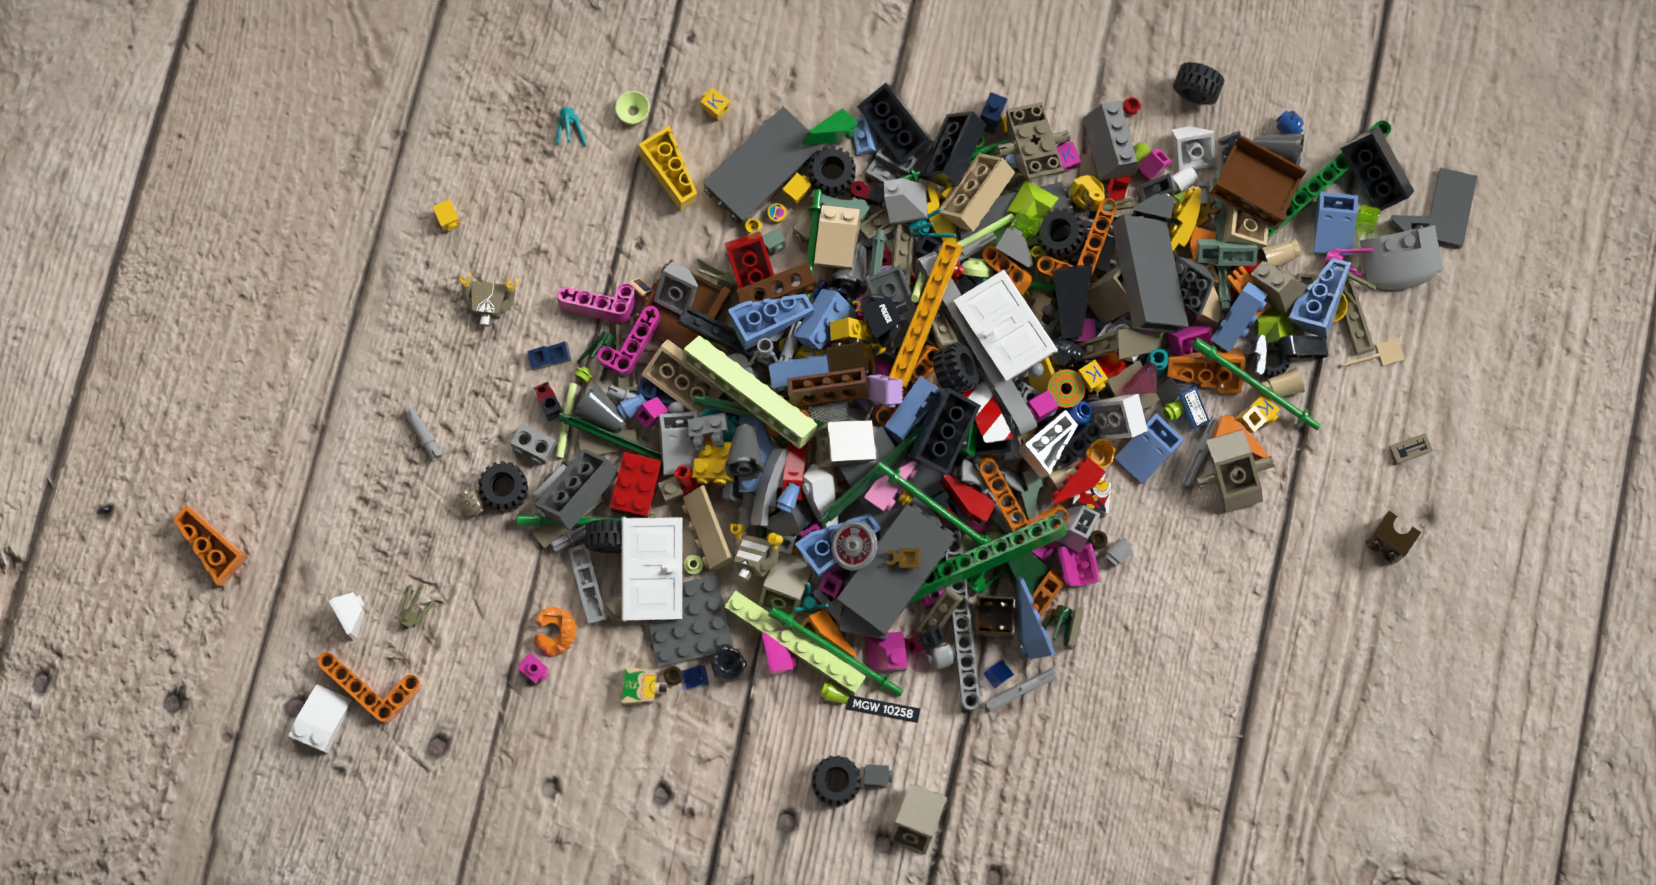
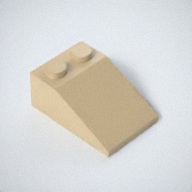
M822 205L814 265L852 269L861 222L860 209Z

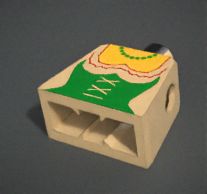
M625 666L622 704L655 703V694L667 695L668 683L657 682L656 673Z

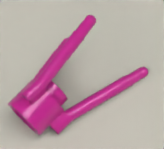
M1334 248L1333 252L1328 251L1325 266L1332 258L1343 261V256L1340 255L1342 253L1373 252V249ZM1350 267V273L1361 278L1364 277L1363 274L1358 273L1356 269Z

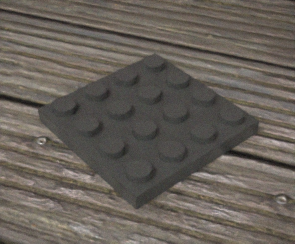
M717 575L682 583V619L648 620L658 668L713 656L721 644L726 643L733 647Z

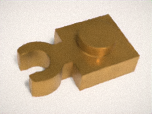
M1209 200L1206 206L1200 203L1195 227H1202L1212 220L1211 214H1219L1221 212V208L1212 209L1217 200Z
M900 548V553L894 550L886 551L887 554H893L894 556L892 561H886L888 565H896L899 562V568L921 567V548Z

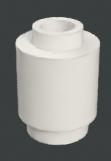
M1191 167L1183 168L1172 176L1176 191L1178 193L1183 192L1198 179L1196 172Z

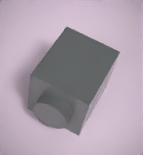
M866 764L864 786L888 787V782L892 783L893 771H889V766Z

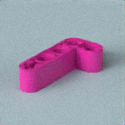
M621 284L616 291L615 297L563 287L558 290L557 299L559 307L563 311L623 324L631 316L635 304V293L633 286L630 284Z
M648 306L642 311L620 352L607 346L600 348L597 355L603 367L620 376H628L632 373L661 321L658 309ZM654 314L655 318L651 317L649 320L648 315L652 316ZM640 330L647 331L646 335L642 337L638 336L637 333ZM631 346L638 347L634 353L628 352V349ZM605 354L612 355L608 361L602 360V357ZM622 362L629 364L626 369H620L619 365Z

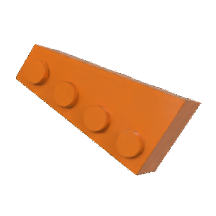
M185 505L173 519L192 546L195 554L198 555L204 567L212 576L216 585L224 586L248 559V556L193 507Z

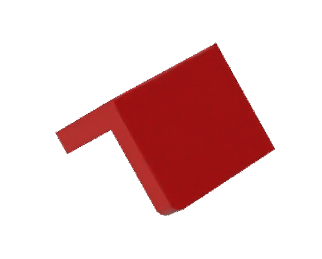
M1124 176L1110 179L1105 198H1110L1114 201L1124 199L1131 177Z
M1119 351L1100 357L1096 361L1108 379L1119 375L1126 366L1124 360L1119 359Z

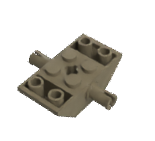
M1042 102L1007 109V136L1010 143L996 145V152H999L997 153L998 157L1013 154L1018 170L1027 179L1063 172L1064 169L1056 144L1070 142V135H1067L1069 131L1051 132Z
M1243 429L1207 439L1206 444L1214 471L1213 474L1197 478L1200 490L1217 484L1226 513L1263 502L1262 487L1258 474L1259 471L1275 467L1272 456L1255 461ZM1238 470L1237 475L1234 476V471Z

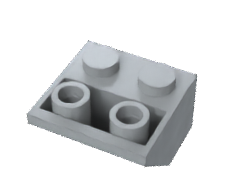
M1084 505L1065 508L1069 515L1068 521L1065 524L1067 533L1061 539L1056 540L1079 553L1082 552L1100 516V513ZM1059 511L1057 515L1063 517L1064 512Z

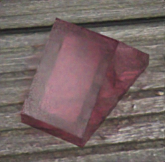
M1147 361L1122 390L1129 394L1156 393L1157 366Z

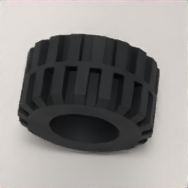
M1185 62L1179 68L1173 89L1178 95L1190 102L1212 105L1217 102L1225 79L1218 71L1207 65Z
M831 146V149L823 147L822 152L819 149L816 152V156H812L809 163V180L811 181L810 184H813L814 190H821L822 194L825 193L826 196L833 195V198H835L839 193L842 196L846 190L849 191L852 183L855 181L856 164L847 150L844 153L841 147L838 150L835 149V146ZM834 164L843 170V174L837 179H828L822 175L821 170L827 165Z
M1055 208V212L1048 211L1046 217L1044 215L1041 217L1042 222H1038L1037 226L1039 229H1036L1037 240L1043 250L1054 259L1059 257L1061 260H1065L1066 256L1071 259L1073 258L1072 254L1078 255L1080 253L1078 250H1083V242L1087 240L1085 236L1087 235V230L1082 220L1074 211H1068L1066 208H1062L1060 211L1059 208ZM1061 226L1071 227V233L1066 240L1061 242L1052 241L1053 233L1057 228Z
M957 342L934 354L933 368L942 388H950L962 394L978 386L980 382L979 368L973 354L964 344Z
M500 461V464L494 462L492 467L488 465L485 468L486 471H482L481 479L478 481V490L486 505L495 511L496 509L501 513L503 511L511 512L510 509L513 508L514 510L518 509L517 506L519 504L523 505L524 498L527 499V491H529L528 481L523 471L511 462L505 463V461ZM504 477L512 479L515 485L509 495L497 496L493 493V485L498 479Z
M597 519L587 522L585 548L599 553H622V520Z
M841 755L828 756V758L822 759L813 771L812 788L815 795L821 802L829 806L839 807L848 804L851 800L855 799L860 790V771L855 763L847 757H841ZM837 769L847 775L848 785L843 791L832 792L826 787L825 776L829 771Z

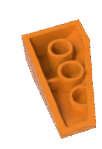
M1225 349L1217 350L1219 355L1244 371L1245 357L1242 349H1232L1230 352ZM1200 352L1168 357V377L1188 383H1197L1201 387H1210L1221 393H1242L1243 380L1215 360H1206L1205 356Z

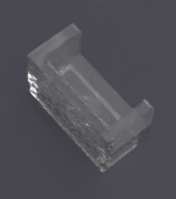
M848 400L808 405L809 415L813 420L826 423L850 421Z

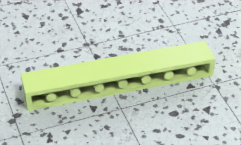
M698 336L684 348L682 360L796 447L800 449L815 436L817 424L813 419L805 416L797 407L789 404L782 396L777 395L766 384L757 380L753 374L748 373L737 362L732 361L725 353L712 346L709 341Z
M737 591L734 592L725 605L727 612L760 634L767 633L786 647L792 655L854 696L864 683L866 676L791 627L783 628L781 623L767 616L769 612Z

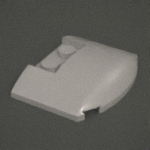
M1435 225L1359 240L1361 248L1373 249V252L1362 253L1367 281L1378 288L1401 290L1415 287L1431 280L1438 272L1440 273L1443 270Z

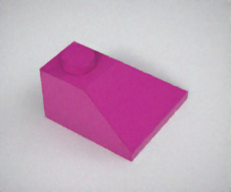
M1189 326L1176 334L1167 333L1169 349L1173 357L1199 353L1194 348H1191L1197 337L1209 346H1214V342L1210 340L1213 336L1212 327Z
M903 632L888 633L887 640L865 636L868 668L876 673L907 670Z
M762 633L771 677L794 672L793 667L797 666L795 656L790 655V651L770 635Z

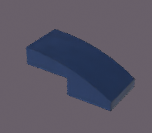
M565 341L527 351L531 369L533 370L572 360L568 343Z
M641 377L636 395L642 394L644 399L649 401L658 397L664 405L668 406L672 402H677L647 378Z

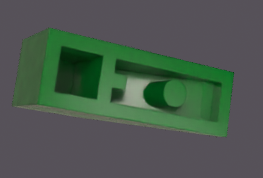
M842 108L810 129L804 137L802 144L840 143L846 138L850 139L856 133L855 128L858 122Z

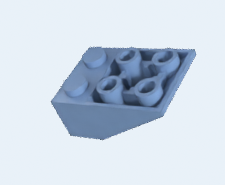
M1320 192L1316 199L1313 253L1328 254V251L1333 252L1334 248L1352 249L1357 219V195ZM1342 253L1340 255L1351 256L1352 253Z
M1157 413L1146 423L1148 431L1133 437L1115 457L1141 484L1184 441Z

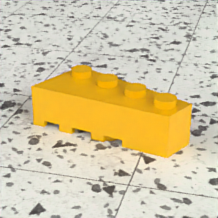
M669 125L641 142L638 146V154L678 209L682 211L696 202L697 192Z

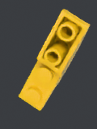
M934 183L927 184L926 187L929 203H927V214L941 207L939 204L941 199L939 188H935ZM939 213L927 219L928 223H934L933 226H930L932 233H957L956 225L943 218ZM936 238L942 244L944 240L952 243L959 242V239L956 240V238Z
M1197 186L1187 188L1183 194V200L1173 209L1174 214L1172 218L1177 221L1169 229L1173 251L1177 245L1185 247L1195 228L1201 202V189Z

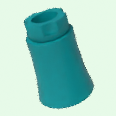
M1163 349L1151 351L1141 363L1149 379H1161L1167 372L1168 356Z

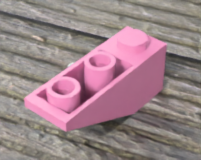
M912 461L899 468L901 471L899 476L906 481L909 477L913 479L919 470L917 468L918 463ZM888 476L875 481L864 497L865 500L884 513L886 510L890 511L896 503L894 498L898 493L901 495L905 490L896 482L889 484L887 482Z

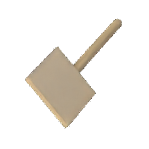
M1398 339L1376 344L1378 354L1342 363L1340 367L1380 357L1382 366L1405 359Z

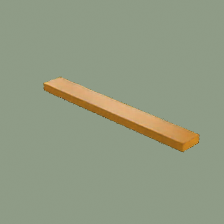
M943 241L889 377L902 380V385L907 388L963 249L959 244Z

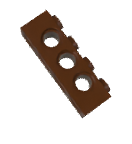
M806 262L737 290L741 303L746 301L758 302L756 298L760 295L765 296L764 299H781L784 296L808 295L813 293L818 287L810 266ZM795 281L800 282L798 286H791ZM777 288H781V289H782V291H781L780 293H778V294H775V293H774L775 289H777Z
M864 367L787 378L791 405L795 407L869 397L868 381Z

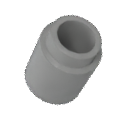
M1118 538L1107 550L1106 560L1115 567L1118 564L1121 565L1133 551L1131 549L1132 544L1125 538L1122 540Z

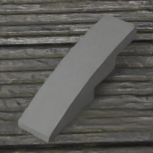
M773 449L764 466V472L761 475L753 503L751 525H768L769 507H776L777 488H782L787 449Z
M585 544L569 548L568 551L588 624L607 619L589 550L585 548Z

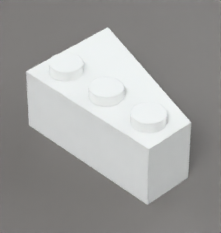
M1066 410L1056 415L1018 448L1020 454L1040 479L1051 474L1054 464L1061 456L1063 448L1067 445L1077 427L1076 422Z

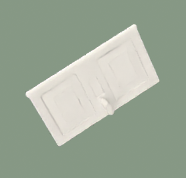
M1005 270L953 300L1006 382L1058 351Z
M622 517V621L682 619V517Z

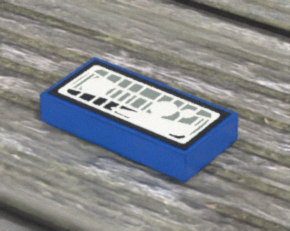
M1196 386L1190 387L1178 394L1192 429H1197L1210 421Z

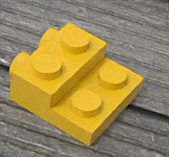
M704 442L705 450H700L699 458L694 460L692 478L701 484H709V481H714V483L725 485L726 482H733L734 475L732 478L725 473V463L732 442H724V446L716 447L713 442Z

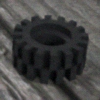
M1266 343L1256 354L1255 368L1258 367V373L1262 372L1263 377L1268 376L1270 379L1285 373L1290 366L1291 359L1282 358L1280 343ZM1269 354L1277 355L1280 359V364L1276 367H1270L1266 363V356Z

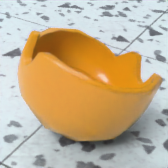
M1105 439L1096 440L1086 450L1085 459L1089 457L1104 469L1113 462L1115 448L1111 442Z

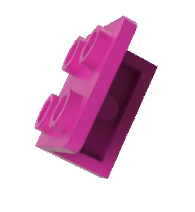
M1086 544L1081 553L1071 548H1058L1057 558L1063 568L1062 579L1067 585L1080 588L1101 582L1092 544Z

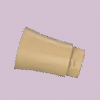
M1296 240L1267 245L1265 248H1260L1257 251L1259 261H1265L1276 267L1301 256V249Z
M1297 367L1261 383L1280 397L1305 392L1304 383Z
M1081 459L1073 462L1069 467H1061L1052 471L1050 475L1045 477L1052 493L1064 487L1062 482L1069 474L1073 476L1077 471L1074 467Z

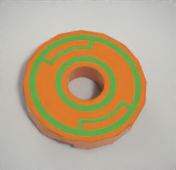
M1069 369L1059 370L1054 373L1046 387L1059 407L1062 408L1073 407L1080 403L1086 390L1082 377L1077 372ZM1064 383H1068L1071 386V391L1068 394H1064L1061 391V386Z

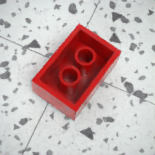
M761 232L724 243L739 289L775 275Z
M624 452L610 504L611 512L636 518H649L662 470V461Z

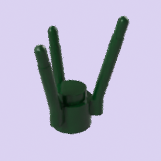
M603 331L581 355L577 363H581L594 348L595 350L590 356L591 359L595 357L602 347L607 346L614 349L616 347L613 344L615 338ZM607 354L605 361L611 359V354ZM603 367L600 381H604L607 372L605 367Z
M1057 605L1056 610H1052L1043 628L1046 630L1053 618H1055L1054 621L1057 625L1052 639L1056 640L1061 625L1066 623L1063 645L1067 646L1072 610L1066 606Z

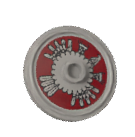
M849 521L841 525L832 539V553L837 563L848 570H860L867 567L873 561L877 552V539L871 527L860 521Z

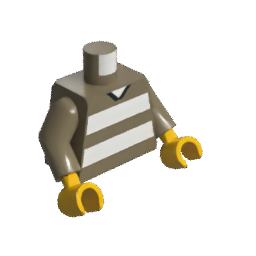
M731 524L730 531L732 534H736V537H734V562L741 570L738 578L748 582L752 574L760 577L764 576L769 569L777 564L778 557L781 554L778 545L783 542V538L776 533H770L767 540L745 534L741 537V534L745 532V526L738 524L737 530V524Z

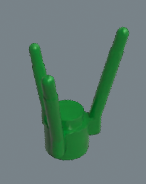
M1003 568L986 584V579L983 578L986 573L984 571L968 578L967 586L978 594L981 591L985 592L1006 570Z

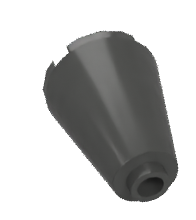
M1303 134L1257 136L1256 140H1252L1258 145L1300 166V156L1304 146Z
M856 244L852 269L836 268L829 279V287H844L847 291L852 292L855 297H859L861 293L865 294L867 250L862 244Z
M594 383L592 387L595 389L587 391L576 406L579 410H574L572 414L613 433L616 430L620 432L626 425L624 417L603 390Z
M742 424L736 428L725 463V473L732 478L733 475L738 476L739 480H752L758 478L761 472L763 474L764 465L755 429L749 424Z

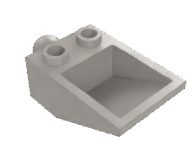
M672 402L668 408L670 414H659L657 422L664 476H675L674 472L682 464L689 466L693 472L694 460L699 458L697 446H694V442L689 438L688 419L698 418V412L683 413V405L680 402Z

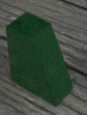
M1031 552L1003 563L1016 594V577L1020 576L1024 579L1030 594H1032L1050 571Z

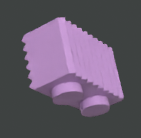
M884 375L867 376L869 397H866V399L873 400V404H884V407H895V404L903 402L902 380Z

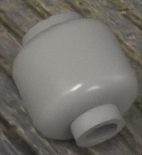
M943 642L938 647L929 649V653H926L928 664H932L936 670L951 667L956 660L954 647L950 646L947 642Z

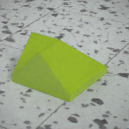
M1026 180L1007 212L1039 229L1037 224L1042 222L1041 217L1043 215L1046 217L1048 215L1047 212L1052 211L1059 198Z
M1268 308L1258 316L1254 322L1257 346L1262 347L1264 344H1270L1271 342L1277 344L1280 343L1279 338L1295 335L1293 322L1289 320L1290 314L1285 316L1275 308Z

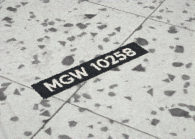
M849 695L846 706L848 710L918 723L920 708Z

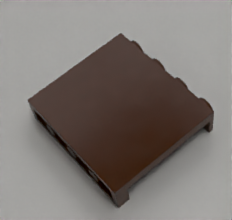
M1240 135L1234 143L1210 194L1277 230L1284 221L1285 213L1307 170L1258 145L1249 138Z
M670 260L668 264L666 263L663 266L661 273L673 260ZM691 273L698 284L691 308L718 320L732 296L731 290L724 286L721 288ZM656 279L652 286V293L650 296L647 295L643 301L644 307L641 312L636 313L633 319L634 325L642 311L648 306H653L658 309L661 321L652 338L662 343L668 339L683 351L698 336L707 340V338L677 324L680 314L653 301L660 279ZM654 314L652 316L648 315V319L650 320L651 317L655 318ZM640 330L644 334L647 333L646 330Z

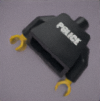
M870 294L861 299V301H853V305H859L855 312H863L876 342L879 341V343L872 345V349L879 347V352L876 353L879 355L885 352L886 347L901 330L902 320L899 315L908 312L909 309L905 301L894 305L891 297Z

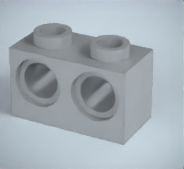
M521 423L511 441V445L516 453L520 455L525 453L531 456L530 459L534 462L547 464L557 442L555 439ZM523 437L530 439L526 445L520 444V440ZM541 445L547 447L544 453H538L537 448Z

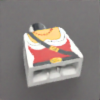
M1105 475L1094 488L1075 496L1071 507L1084 505L1100 513L1101 516L1106 517L1109 511L1111 483L1104 481Z

